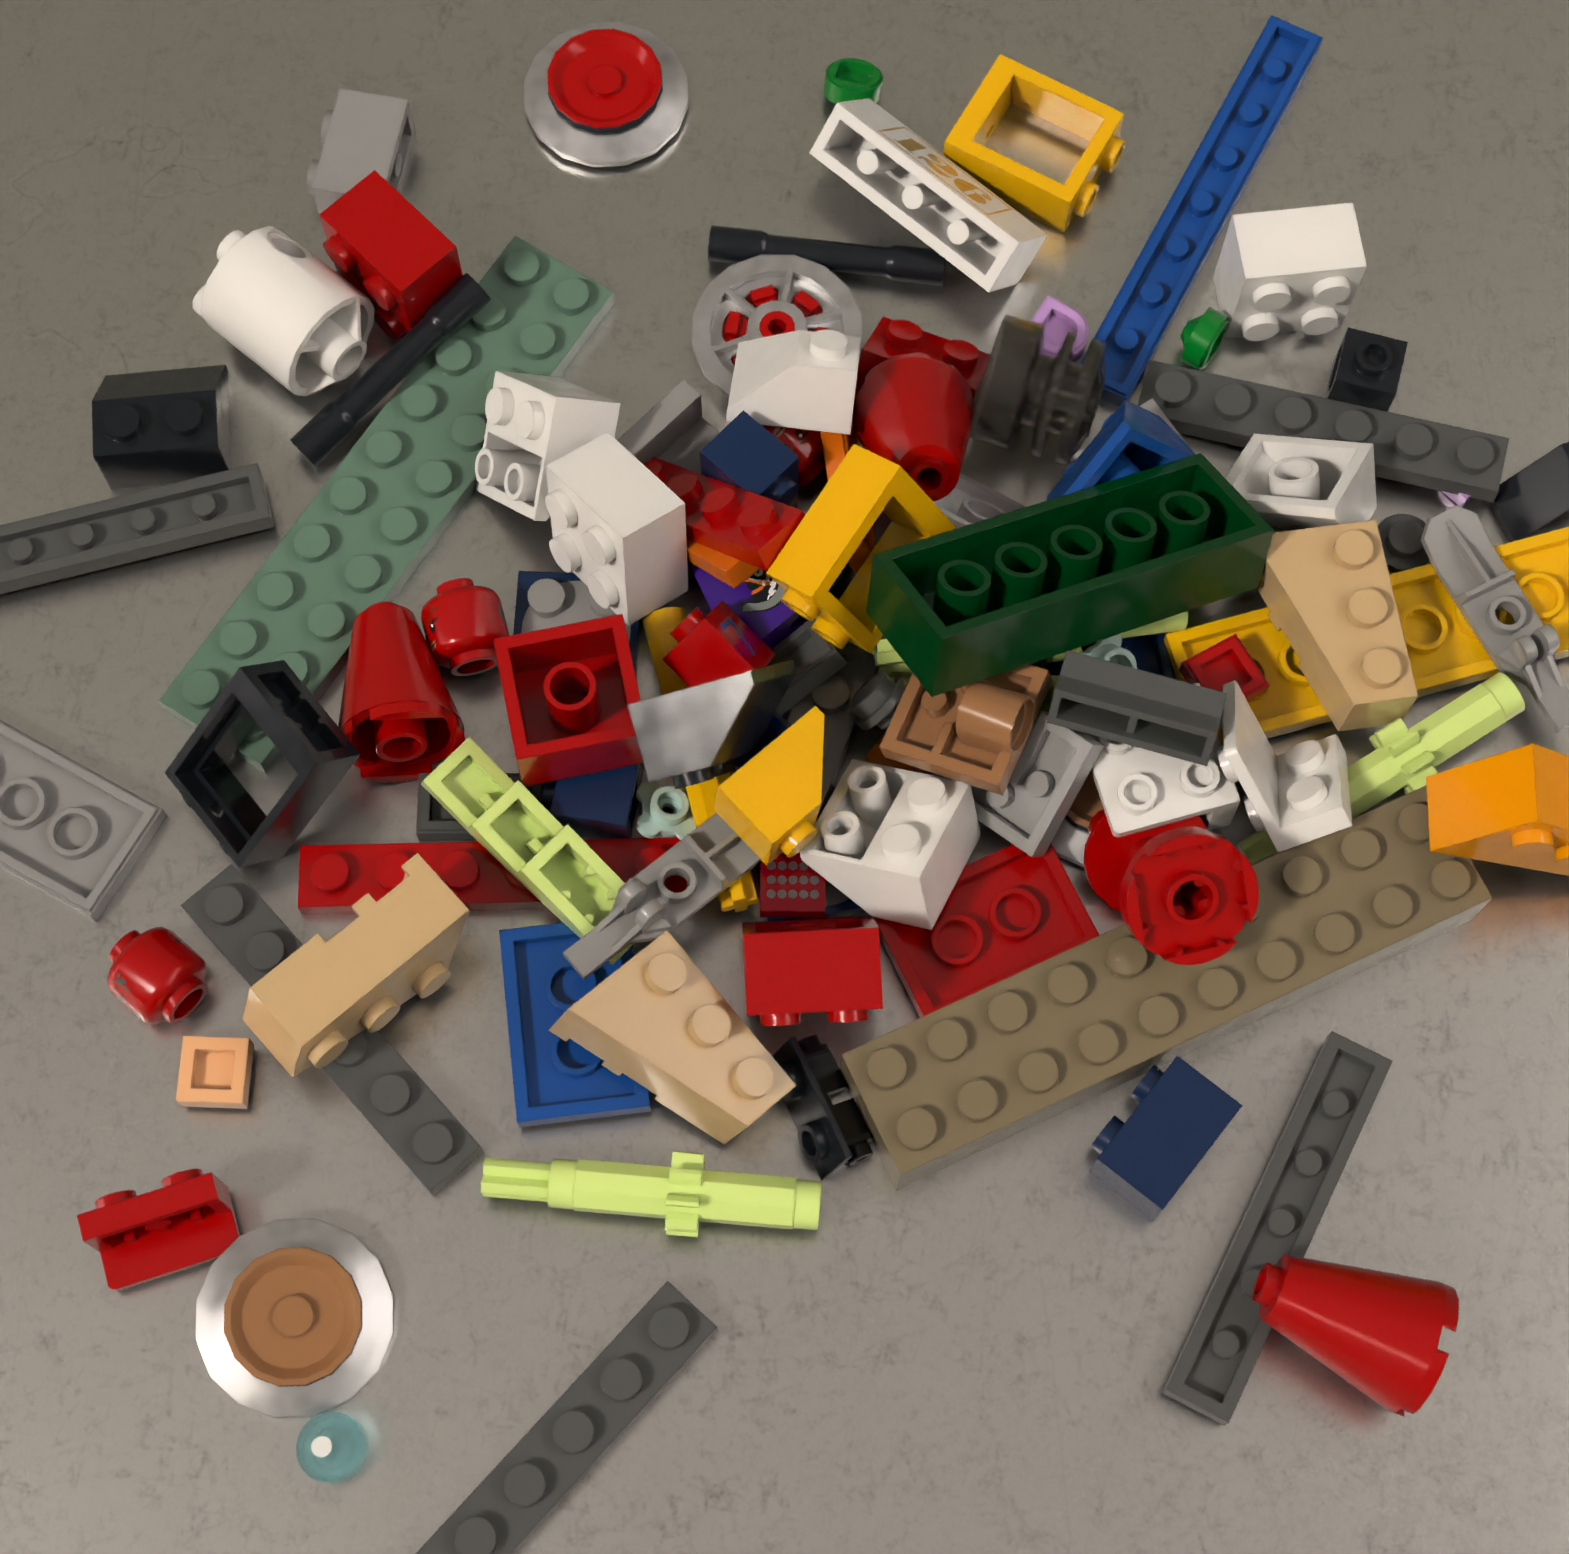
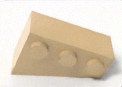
M1376 519L1273 533L1257 590L1270 610L1268 617L1277 631H1283L1300 659L1298 663L1299 668L1338 732L1384 726L1399 717L1403 720L1418 698V693Z
M418 853L401 866L405 872L403 881L376 902L367 893L351 906L359 917L325 941L317 933L249 988L242 1020L292 1078L312 1064L317 1069L330 1064L345 1050L349 1039L364 1029H367L369 1033L380 1030L397 1015L401 1004L416 994L420 998L430 996L450 977L451 972L448 968L469 909Z
M667 930L569 1007L549 1029L550 1032L562 1040L567 1041L570 1038L602 1059L603 1063L601 1065L616 1075L620 1076L623 1073L656 1094V1101L724 1145L748 1128L796 1086Z

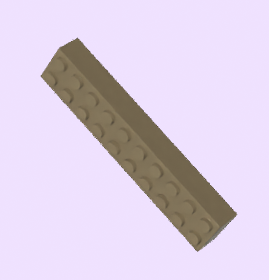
M1426 785L1352 819L1351 827L1284 850L1252 865L1259 887L1257 911L1251 924L1246 920L1242 930L1234 937L1237 943L1227 953L1212 961L1196 965H1177L1166 961L1160 955L1152 953L1132 935L1127 926L1123 924L841 1054L840 1071L847 1083L848 1092L851 1098H854L874 1138L873 1143L896 1190L1147 1073L1154 1064L1160 1067L1169 1063L1177 1056L1186 1055L1473 920L1493 897L1471 859L1430 852Z

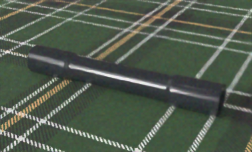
M715 225L711 226L708 244V261L736 264L758 255H796L824 265L833 272L888 278L891 281L943 286L946 259L929 248L901 245L882 247L770 235L761 230Z
M465 273L428 308L425 316L337 400L328 403L290 441L314 466H317L353 432L356 424L445 339L455 335L490 302L491 298L468 273Z

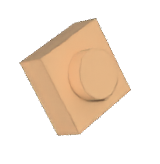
M183 1036L176 1102L181 1107L247 1109L254 1043L250 1038Z

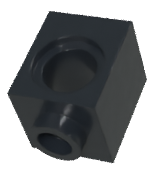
M1348 327L1333 361L1325 398L1388 412L1397 393L1408 342Z

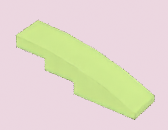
M470 736L421 782V785L498 862L580 938L594 929L611 913L619 888L625 883L568 824L563 827L519 780L514 783ZM634 943L629 944L610 959L608 963L613 965Z

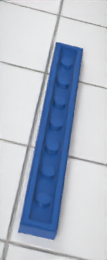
M1270 16L1078 365L1071 385L1120 407L1124 400H1131L1147 370L1149 360L1153 359L1314 61L1323 37L1275 16Z

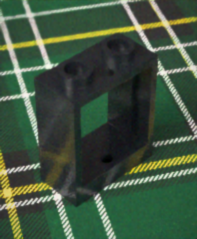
M285 660L239 667L167 768L165 774L181 793L186 804L196 812L214 835L222 850L241 868L283 857L361 754ZM256 723H258L298 773L297 777L267 816L226 765Z

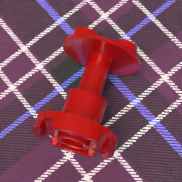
M1104 809L1098 811L1092 817L1088 829L1089 837L1084 849V869L1088 882L1093 891L1107 905L1121 912L1128 930L1145 948L1174 964L1196 965L1212 961L1224 955L1237 943L1234 937L1242 930L1246 920L1251 924L1257 911L1259 887L1257 876L1250 861L1224 836L1208 831L1200 816H1195L1130 835L1115 837L1111 832Z

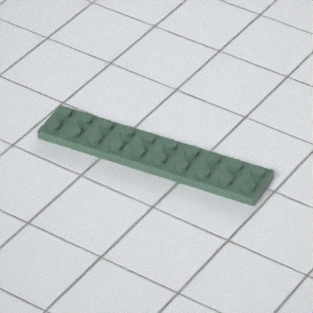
M514 236L478 283L489 295L491 301L455 335L445 339L408 374L159 699L164 710L196 729L239 667L285 660L310 693L319 701L347 664L355 618L375 603L394 601L475 492L477 483L475 461L483 447L487 423L485 402L489 391L493 388L495 370L560 378L615 304L613 291L521 238ZM256 723L234 754L266 773L280 754V751L258 723Z

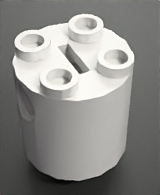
M266 226L253 230L247 235L240 230H235L222 240L217 249V259L219 262L208 278L207 283L196 293L192 302L193 310L204 318L211 328L294 395L307 397L321 392L326 387L349 377L359 367L367 351L366 342L374 323L375 309L370 299L280 228Z

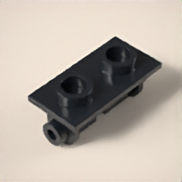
M817 1035L808 1036L800 1041L797 1040L796 1036L790 1037L772 1056L796 1084L780 1101L786 1104L796 1125L801 1151L814 1164L822 1181L831 1176L846 1161H848L849 1165H854L871 1157L874 1153L869 1143L874 1138L854 1098L835 1105L832 1104L829 1095L843 1091L847 1087V1083L836 1063L829 1044H821Z

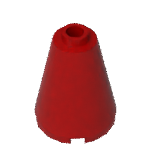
M920 352L892 356L869 371L864 378V384L854 398L853 427L855 434L864 449L900 465L933 502L938 501L950 494L959 480L974 420L975 408L972 392L961 372L950 363L948 366L943 362L932 359L931 355Z
M379 602L369 606L353 622L338 727L361 754L353 765L360 768L361 778L370 781L398 783L418 780L419 773H431V764L449 756L465 741L464 724L414 613L406 607L392 602Z
M1286 1254L1278 1260L1276 1265L1267 1262L1262 1267L1252 1293V1300L1260 1304L1259 1318L1387 1411L1404 1417V1411L1411 1414L1417 1412L1432 1393L1449 1356L1448 1353L1438 1349L1442 1328L1445 1327L1456 1332L1459 1319V1297L1455 1288L1439 1281Z

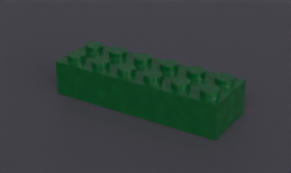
M1199 453L873 555L866 613L926 691L933 697L1067 652V650L1070 651L1257 588L1274 529L1204 455Z

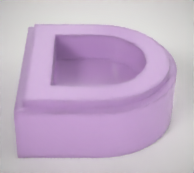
M1047 295L1019 338L1017 351L1049 367L1062 368L1070 366L1077 362L1085 352L1089 336L1088 324L1077 310Z

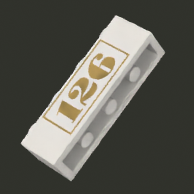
M870 98L837 102L809 152L987 292L1018 284L1048 236L1044 231Z

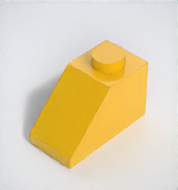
M814 706L717 788L714 811L766 866L782 852L788 858L793 857L817 834V829L814 825L822 800L825 717L817 706Z

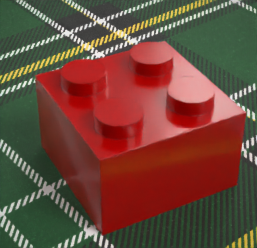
M375 170L319 214L327 238L323 242V247L334 262L336 272L370 299L375 308L374 320L383 332L393 340H397L400 336L403 337L425 316L428 308L463 276L457 246Z
M623 614L493 639L516 761L524 786L643 763L628 709V704L641 701Z
M872 916L742 922L747 1016L760 1015L761 1025L787 1026L801 1023V1013L811 1012L827 1013L829 1022H859L868 1020V1010L883 1009L879 926Z

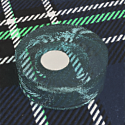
M335 1411L324 1412L310 1419L300 1431L296 1444L297 1459L303 1471L311 1478L325 1484H341L354 1478L364 1467L369 1454V1440L362 1425L351 1416Z

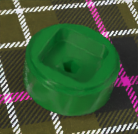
M856 58L840 59L827 67L823 91L827 99L834 104L870 98L877 103L881 96L883 75L875 65L868 61Z
M1209 307L1203 315L1189 320L1180 336L1184 346L1180 361L1199 371L1205 369L1230 325L1229 317Z

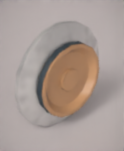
M315 1218L274 1220L240 1235L212 1263L196 1300V1342L210 1377L238 1404L274 1418L316 1416L351 1400L379 1370L393 1335V1293L378 1258L351 1232Z

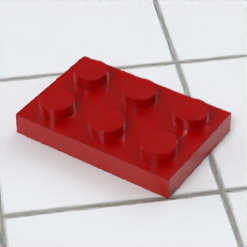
M1012 844L965 865L932 930L873 917L879 926L880 939L920 1018L1099 936L1052 844L1049 845L1045 855L1042 857H1031Z

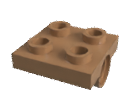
M1028 664L933 697L930 696L912 673L879 748L886 758L1003 796L1052 684L1050 673L1046 669Z

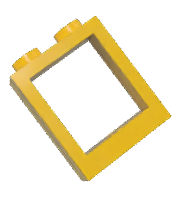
M1000 54L944 141L943 155L1016 211L1064 234L1076 214L1083 218L1087 215L1099 190V185L1095 183L1103 170L1112 173L1123 154L1126 141L1119 138L1124 113ZM1011 104L1090 142L1064 185L985 147Z
M853 444L766 573L786 591L780 600L787 607L809 621L813 622L816 619L811 626V629L816 634L840 649H843L849 641L871 653L883 636L866 613L873 555L953 530L956 526L900 465ZM883 511L892 522L843 595L837 600L829 592V589Z

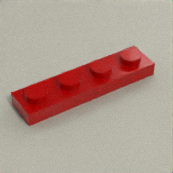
M656 457L642 463L685 502L687 539L765 571H768L805 516L803 510Z

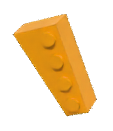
M1532 743L1426 776L1430 852L1569 876V756Z

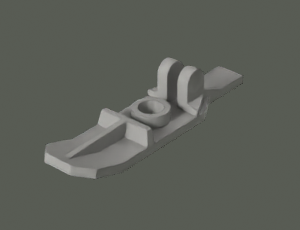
M1456 505L1427 519L1420 541L1436 574L1498 671L1526 685L1556 733L1569 727V690L1555 662V651L1560 645L1559 636L1551 625L1543 624L1515 581L1516 573L1513 569H1507L1492 546L1478 514ZM1505 610L1509 612L1514 618V624L1507 625L1500 622L1496 617L1495 611Z
M715 813L621 886L611 913L594 929L565 950L563 956L585 980L629 944L654 941L666 930L671 933L762 860ZM678 875L683 877L689 886L683 892L674 893L665 887L664 881L670 876Z

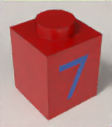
M721 600L707 615L696 607L670 632V635L678 643L662 660L688 687H693L766 667L775 654Z

